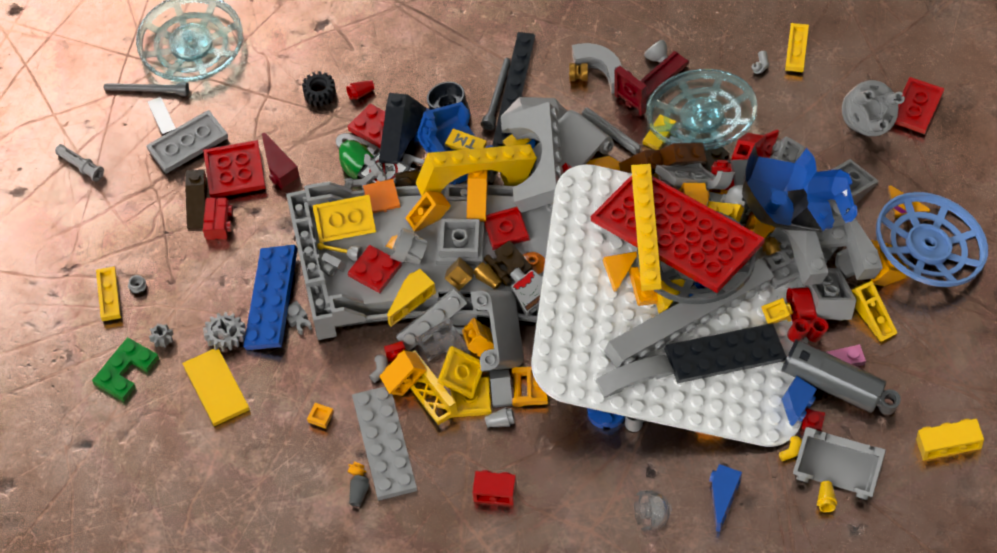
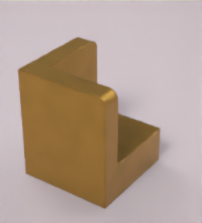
M459 257L446 270L445 279L460 291L472 279L474 270Z

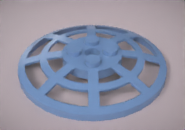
M925 192L905 193L896 196L886 203L878 215L876 236L882 252L898 270L916 281L938 287L959 286L973 280L981 272L987 261L988 243L981 226L967 210L947 198ZM912 202H927L941 206L937 215L928 212H915ZM904 203L907 214L899 217L895 223L885 217L892 208ZM949 210L960 217L971 230L961 234L952 223L944 219L947 211ZM918 218L933 220L934 223L933 225L920 224ZM907 220H910L913 226L909 233L899 227ZM882 223L891 229L890 240L892 247H886L882 239ZM941 224L948 228L955 236L949 237L940 229ZM896 234L906 239V246H897ZM976 237L980 249L979 260L967 258L968 247L965 240ZM952 244H960L961 256L951 253ZM910 253L918 260L916 265L908 261L903 254ZM892 254H897V256L914 271L912 272L911 270L903 266L901 263H899L893 257ZM949 259L958 262V264L954 268L947 270L943 262ZM925 264L935 265L940 272L924 270L923 267ZM964 264L976 267L974 272L967 278L956 280L952 276ZM921 273L935 277L944 276L948 281L929 279L921 276Z

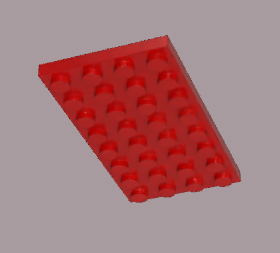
M631 175L590 217L591 222L638 248ZM652 176L659 260L718 293L765 243V238Z

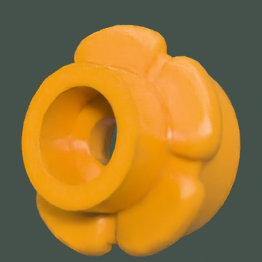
M354 461L353 464L348 465L349 469L347 472L351 475L363 476L364 473H367L364 470L365 466Z

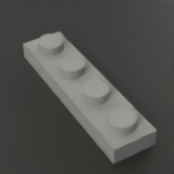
M454 287L400 331L396 338L399 341H403L405 348L410 351L464 307L468 301Z

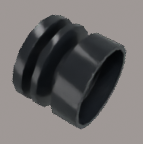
M447 81L439 83L428 92L427 103L430 110L462 102L470 112L464 89L456 82Z

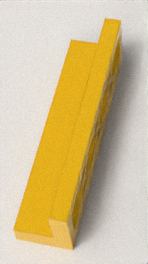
M419 356L427 371L410 389L437 425H440L458 414L457 405L443 385L437 383L438 379ZM416 383H425V390L416 389ZM427 395L435 396V403L426 402ZM437 408L445 409L447 413L438 417L436 410Z

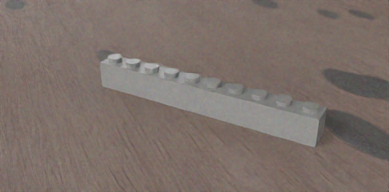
M760 258L755 262L750 279L736 293L712 303H678L608 342L604 352L616 368L632 363L639 357L643 359L652 350L663 348L666 342L670 340L672 342L676 341L684 332H692L700 323L704 325L713 316L724 314L727 308H735L745 298L749 300L758 291L761 290L763 292L772 285L771 281L775 276ZM736 273L722 289L726 292L742 281L746 273ZM712 291L704 294H694L689 298H706L716 296L717 294Z

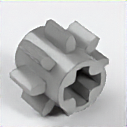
M157 323L154 328L150 329L152 335L149 338L151 342H154L155 347L161 346L165 348L169 342H173L171 336L174 333L172 329L168 328L167 324Z

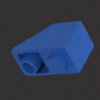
M798 376L795 377L782 397L784 409L791 426H794L797 421L801 422L807 414L805 411L806 406L810 408L816 399L813 395L817 389Z

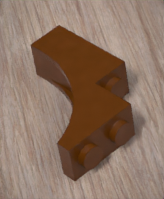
M673 143L661 150H644L620 162L619 167L620 171L632 174L631 165L651 164V174L656 173L657 165L685 166L703 163L707 160L703 143Z

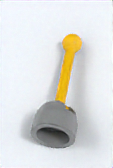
M320 242L317 244L319 250L327 249L347 253L348 258L352 261H357L363 252L360 246H351L346 250L327 246Z

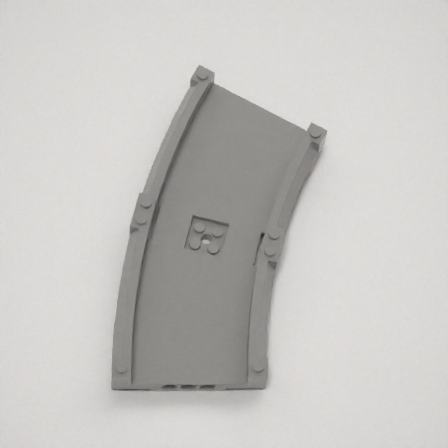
M329 181L306 185L303 191L286 194L318 340L336 337L335 328L388 321L387 313L404 280L410 273L417 271L419 268L435 283L436 294L402 319L418 318L442 298L439 297V293L447 294L454 288L445 279L446 270L459 257L473 270L482 262L487 264L484 261L486 255L489 254L492 258H497L495 250H492L484 222L480 221V219H466L467 184H448L441 193L451 207L439 221L417 232L412 229L405 217L421 198L418 187H396L400 207L387 210V212L373 213L375 233L322 242L324 245L346 250L351 246H360L363 252L369 245H372L391 255L392 249L385 246L392 236L399 234L402 228L415 232L420 238L426 240L427 247L420 263L415 265L403 262L401 268L383 291L378 293L348 277V271L356 261L349 259L347 253L327 249L319 250L317 248L319 237L313 205L364 196V190L351 192V189ZM488 185L486 215L517 207L513 199V187L515 186ZM546 206L521 213L530 239L529 241L514 244L522 255L528 252H536L544 258L546 257L552 214L547 211ZM325 252L347 265L343 272L336 269L334 276L331 277L323 271L324 266L327 264L322 260ZM504 264L499 266L502 270H507ZM473 274L472 279L459 292L461 294H471L470 292L493 289L477 280ZM510 277V280L512 281V284L510 286L506 287L505 284L502 282L496 290H508L512 292L511 286L515 283V280L512 277ZM465 297L468 303L442 325L466 326L473 318L477 320L478 318H490L487 310L475 309L471 297ZM516 299L519 321L537 323L538 310L527 318Z

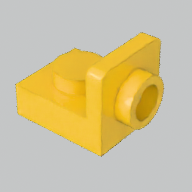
M783 298L761 306L768 324H776L786 319L788 322L792 321L790 315L793 314L789 303L785 304Z

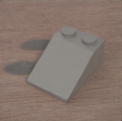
M851 159L832 169H840L850 174L853 183L850 186L855 205L879 182Z
M827 268L829 273L821 284L805 285L811 291L817 317L839 321L852 320L856 298L839 268Z

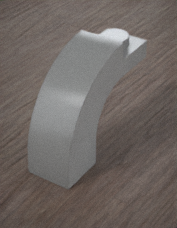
M591 43L572 45L573 62L576 65L588 63V68L602 71L608 79L611 94L615 93L614 70L619 65L622 67L618 57L611 50L601 45Z

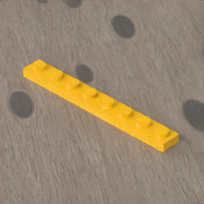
M651 164L631 165L641 291L661 289V275Z

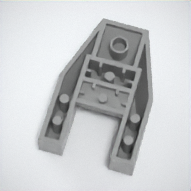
M833 199L827 200L830 203L835 221L832 229H825L823 232L788 230V237L803 286L821 284L829 272L822 248L846 246L857 280L875 279L883 268L877 249L858 221L854 219L851 222L845 223L836 201Z

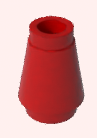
M372 80L353 82L346 87L347 94L351 100H358L375 89Z

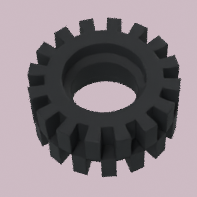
M318 71V74L312 72L313 76L307 75V79L304 78V83H302L305 100H308L309 104L313 102L314 106H317V103L323 106V102L326 105L329 104L328 100L332 101L336 95L335 82L332 76L326 72L322 74L321 71ZM316 86L326 87L323 91L320 92L312 90Z

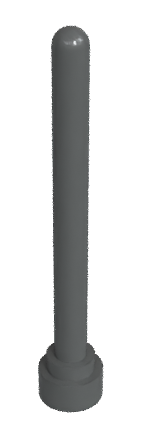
M505 58L488 113L481 120L480 125L486 130H493L496 125L494 115L511 63L509 58Z
M180 81L176 85L105 83L103 85L104 90L176 92L180 96H188L189 83L186 81Z

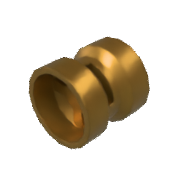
M569 63V80L576 81L581 79L582 81H588V63H582L581 65Z

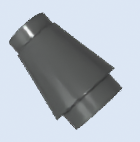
M354 475L353 479L350 480V505L361 506L370 486L368 478Z

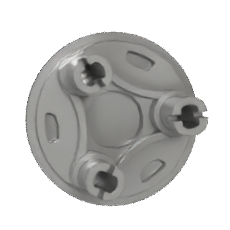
M864 81L856 85L845 96L842 103V116L845 123L852 130L866 136H879L892 128L898 116V104L903 103L905 97L901 96L903 95L902 92L894 93L890 87L880 81Z

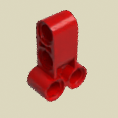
M808 287L788 288L786 299L793 311V314H791L793 324L787 332L788 339L794 342L795 339L803 341L807 337L812 342H819L828 330V323L825 319L817 317L810 289Z

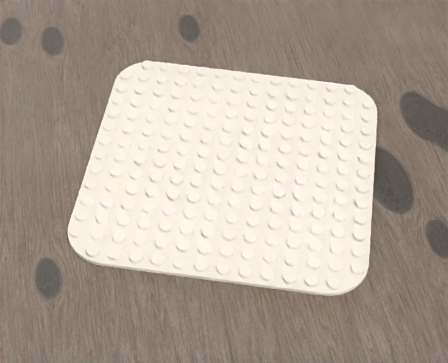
M588 164L578 165L564 172L559 178L554 192L531 359L532 373L539 387L555 400L585 408L759 446L773 447L788 442L792 436L796 435L802 421H797L794 426H791L782 402V397L795 379V377L781 371L785 361L678 384L674 374L657 380L652 378L626 387L620 393L603 397L595 380L617 369L604 352L608 342L659 313L656 304L637 305L629 272H627L617 291H613L602 261L603 258L636 252L637 247L591 222L590 217L632 174ZM662 181L667 185L671 186L670 182ZM709 192V201L721 202L722 194ZM750 209L748 210V212L746 213V215H749V214H750V212H751ZM789 242V244L784 249L789 248L791 250V255H789V258L791 259L794 257L791 244ZM762 246L756 252V260L767 256L762 251ZM637 257L631 267H638ZM661 262L663 272L673 269L667 264ZM677 275V276H674V277H671V278H668V279H669V280H678V279H682V278H680V277ZM801 277L777 289H774L771 285L763 292L761 290L758 291L753 298L749 300L745 298L737 307L727 308V311L721 316H713L708 323L704 325L700 323L692 332H684L676 341L672 342L670 340L666 342V345L766 325L768 323L761 306L781 298L787 304V289L805 287V285L803 286ZM694 285L691 289H697V287ZM674 301L671 307L678 304L679 302ZM787 319L773 324L786 357L794 343L787 337V332L793 324L792 321L788 322ZM805 337L803 342L808 344V339ZM664 347L660 350H652L645 358L666 355Z

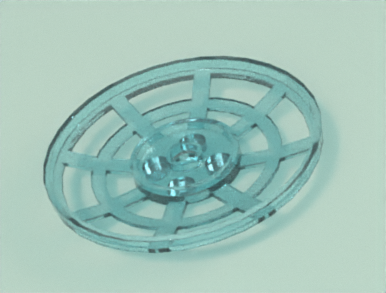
M165 0L147 13L140 23L136 35L138 55L146 68L163 79L175 82H194L216 75L232 63L238 55L243 42V28L236 11L223 0ZM185 3L209 4L205 13H183L181 4ZM174 7L177 16L166 21L160 28L151 23L159 14ZM215 7L225 11L233 19L234 23L224 27L217 18L212 16ZM189 18L202 19L200 24H187L186 21ZM210 21L215 24L219 31L211 34L206 28L208 22ZM176 22L180 23V27L175 29L173 33L166 31ZM237 28V46L234 51L226 50L228 45L227 34ZM148 29L156 33L154 51L143 52V38ZM161 37L169 40V48L159 49ZM223 37L221 49L213 48V40ZM192 40L195 41L193 44H187V42ZM173 54L177 60L172 65L162 56ZM207 54L216 55L211 61L203 65L201 59ZM157 57L169 69L164 74L153 68L146 58ZM221 57H229L222 65L206 72V68L215 64ZM184 61H194L196 67L181 68V65ZM176 71L184 73L198 71L200 74L188 77L172 76Z
M716 69L691 70L669 78L654 90L647 103V122L654 135L668 145L679 142L670 140L659 132L669 131L676 138L683 140V143L716 141L715 143L704 144V150L716 149L736 141L750 129L757 115V99L751 86L737 75ZM700 78L715 79L712 88L700 87L689 89L686 81ZM722 81L730 82L745 93L735 99L730 93L720 89ZM679 84L682 93L674 97L668 105L658 101L666 91ZM709 93V97L694 98L693 95ZM717 95L722 96L730 102L722 105L716 100ZM749 98L752 106L751 118L740 119L741 108L739 104ZM682 99H687L688 102L681 109L674 107ZM654 107L664 110L665 126H654L652 118ZM734 107L736 112L735 119L725 118L724 112ZM670 113L679 115L681 122L670 124ZM722 124L731 125L721 134L716 131ZM737 125H745L733 136L727 139L723 138L731 133ZM685 128L690 133L688 137H685L675 130ZM698 133H709L712 136L710 138L695 139Z

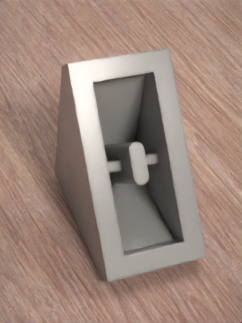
M509 369L489 371L493 408L512 406Z

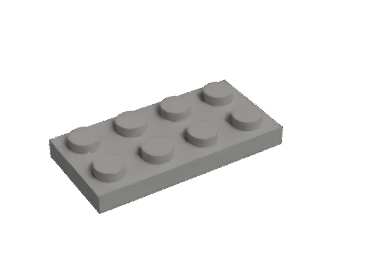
M207 110L149 143L146 147L167 174L203 153L204 149L212 148L229 137L213 114Z

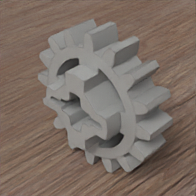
M227 312L224 313V316L217 313V318L211 316V322H205L206 327L203 328L204 339L208 342L209 347L214 345V350H217L219 347H221L222 351L226 347L232 350L233 345L239 346L238 341H244L243 336L246 334L245 324L241 322V317L235 318L234 313L228 316Z

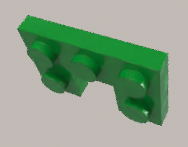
M127 337L92 379V382L118 399L125 401L136 386L135 383L123 377L124 373L132 364L148 372L157 362L159 356L157 353Z

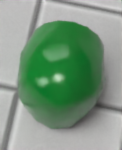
M347 140L341 143L339 147V161L342 169L348 176L353 179H359L358 173L364 165L365 154H368L371 158L374 156L363 144L355 140Z

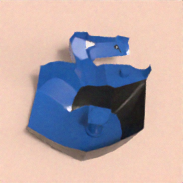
M755 143L747 161L742 195L754 216L761 223L793 231L823 232L825 229H832L835 221L830 203L827 201L830 199L836 201L845 223L855 219L857 216V206L854 204L850 186L853 184L850 174L840 169L817 172L815 158L807 148L795 163L759 157L756 152Z

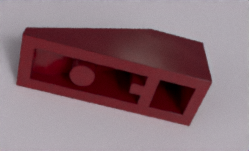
M264 132L262 133V139L270 171L269 178L273 184H278L283 189L300 177L298 167Z

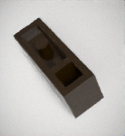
M205 169L186 170L187 229L203 228L205 202L208 192V180Z

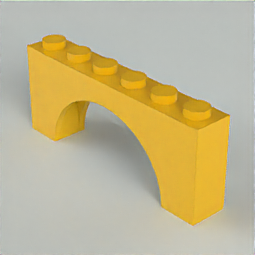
M530 144L431 152L425 158L416 180V185L422 197L426 191L441 193L450 182L465 174L481 170H493L501 173L500 176L505 186H517L527 180L537 157Z

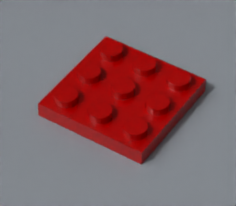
M258 140L203 150L210 198L266 189Z

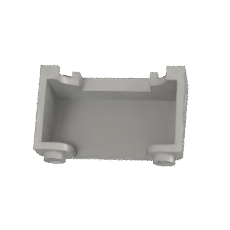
M568 110L557 122L560 127L558 137L561 141V147L559 149L563 158L561 166L565 163L572 167L586 165L597 151L607 154L614 147L613 140L609 135L578 112ZM541 142L533 148L537 157L532 168L533 173L541 160Z
M508 290L470 292L471 301L475 309L487 310L491 322L494 349L484 351L481 354V371L489 372L519 367L524 361L515 295Z
M806 427L793 474L797 475V480L807 483L809 479L818 482L830 481L833 486L856 492V497L868 500V496L873 497L886 450Z

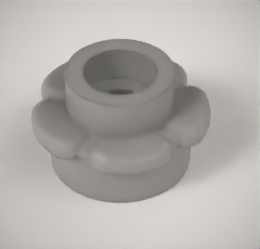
M134 275L129 279L128 288L133 293L144 291L146 280L140 275Z

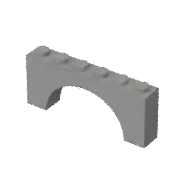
M550 102L508 115L509 130L516 140L530 138L542 144L541 160L534 173L523 183L513 187L514 203L521 213L553 203L556 184L564 173L561 167L563 158L559 149L561 147V141L558 137L560 127L557 123L559 113Z

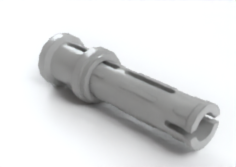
M59 144L56 147L55 154L78 167L79 171L82 174L89 175L91 180L97 182L104 175V168L96 166L92 160L82 158L63 144Z

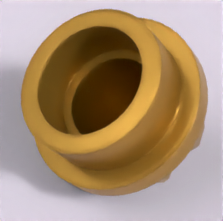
M767 237L762 245V251L768 256L781 251V243L774 237Z

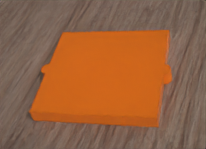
M393 179L363 185L365 195L370 196L373 213L387 212V210L400 207Z

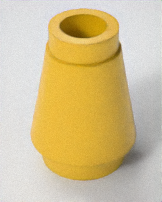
M830 481L820 483L817 506L822 512H832L837 506L833 484Z

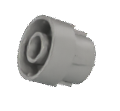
M402 228L395 240L390 258L401 263L409 262L418 265L425 253L427 241L420 238L415 232Z

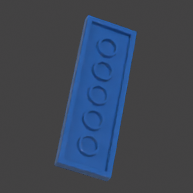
M296 245L260 249L243 346L246 350L282 347L298 251Z

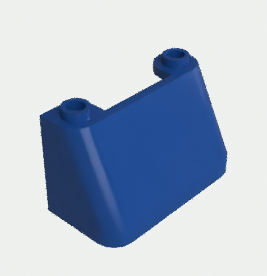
M462 102L424 112L417 134L418 140L427 154L431 152L455 151L445 146V142L452 129L475 136L468 126L470 119L469 110ZM468 174L460 176L449 184H461L468 179Z

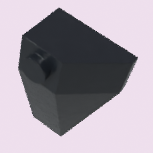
M388 94L379 163L398 164L406 152L408 144L411 140H414L426 107L408 94Z

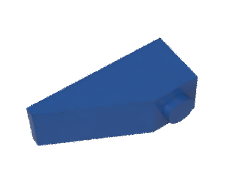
M721 464L718 465L716 471H712L709 479L712 482L711 492L717 532H720L742 479L741 471Z

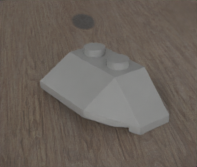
M518 97L501 115L502 133H511L508 123L509 114L550 102L553 108L558 110V122L567 110L556 98Z

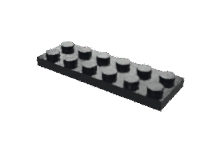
M773 323L677 342L664 347L667 358L674 370L677 384L783 362L787 358Z

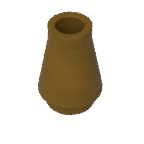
M484 262L480 263L473 272L477 280L490 286L493 290H496L502 283L490 265Z

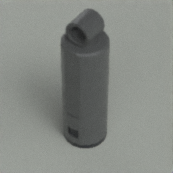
M795 339L781 369L782 372L793 377L798 376L810 385L869 413H872L875 407L878 406V409L883 414H892L901 401L897 391L892 389L884 390L886 380L798 339ZM885 399H890L893 405L887 404Z

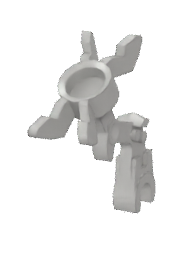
M365 154L364 164L369 166L371 172L362 179H344L346 181L344 187L351 189V192L353 187L362 186L363 189V185L369 184L375 177H377V181L387 180L383 170L368 154Z

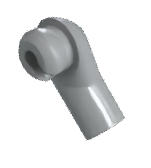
M760 51L758 53L759 62H756V65L752 64V70L756 74H761L769 67L766 51Z
M377 355L374 359L377 369L369 375L374 383L380 379L379 376L388 366V359L385 355Z

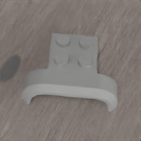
M701 163L685 166L657 165L655 170L662 180L670 182L672 187L679 189L683 183H705L708 189H725L730 185L735 175V172L718 171L715 176L706 170Z

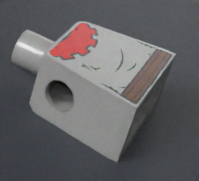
M516 268L510 274L515 280L511 290L528 318L539 308L543 278L534 270L529 271L525 275L520 268Z

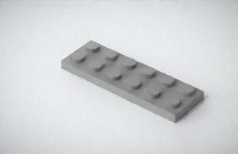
M386 387L352 394L378 501L416 492L417 487L393 394H389Z

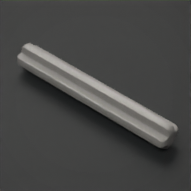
M586 107L582 111L583 117L633 154H637L641 150V145L590 108Z

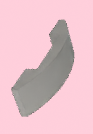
M659 355L621 366L600 376L595 381L605 398L620 393L624 388L652 378L657 380L672 375L674 370L666 355Z

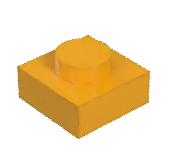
M315 403L307 421L326 429L334 410L333 408Z

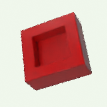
M403 341L384 346L388 362L394 361L397 355L405 350Z
M805 408L807 414L803 418L801 430L809 427L822 431L825 412Z

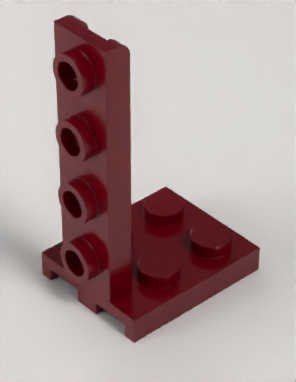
M674 51L641 80H638L629 70L619 65L614 70L615 97L621 96L626 100L625 104L628 107L634 106L639 110V115L642 116L646 113V101L689 64V60L685 59L677 51Z

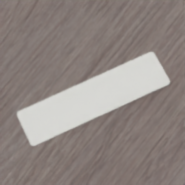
M158 97L148 101L162 134L176 129L162 98Z

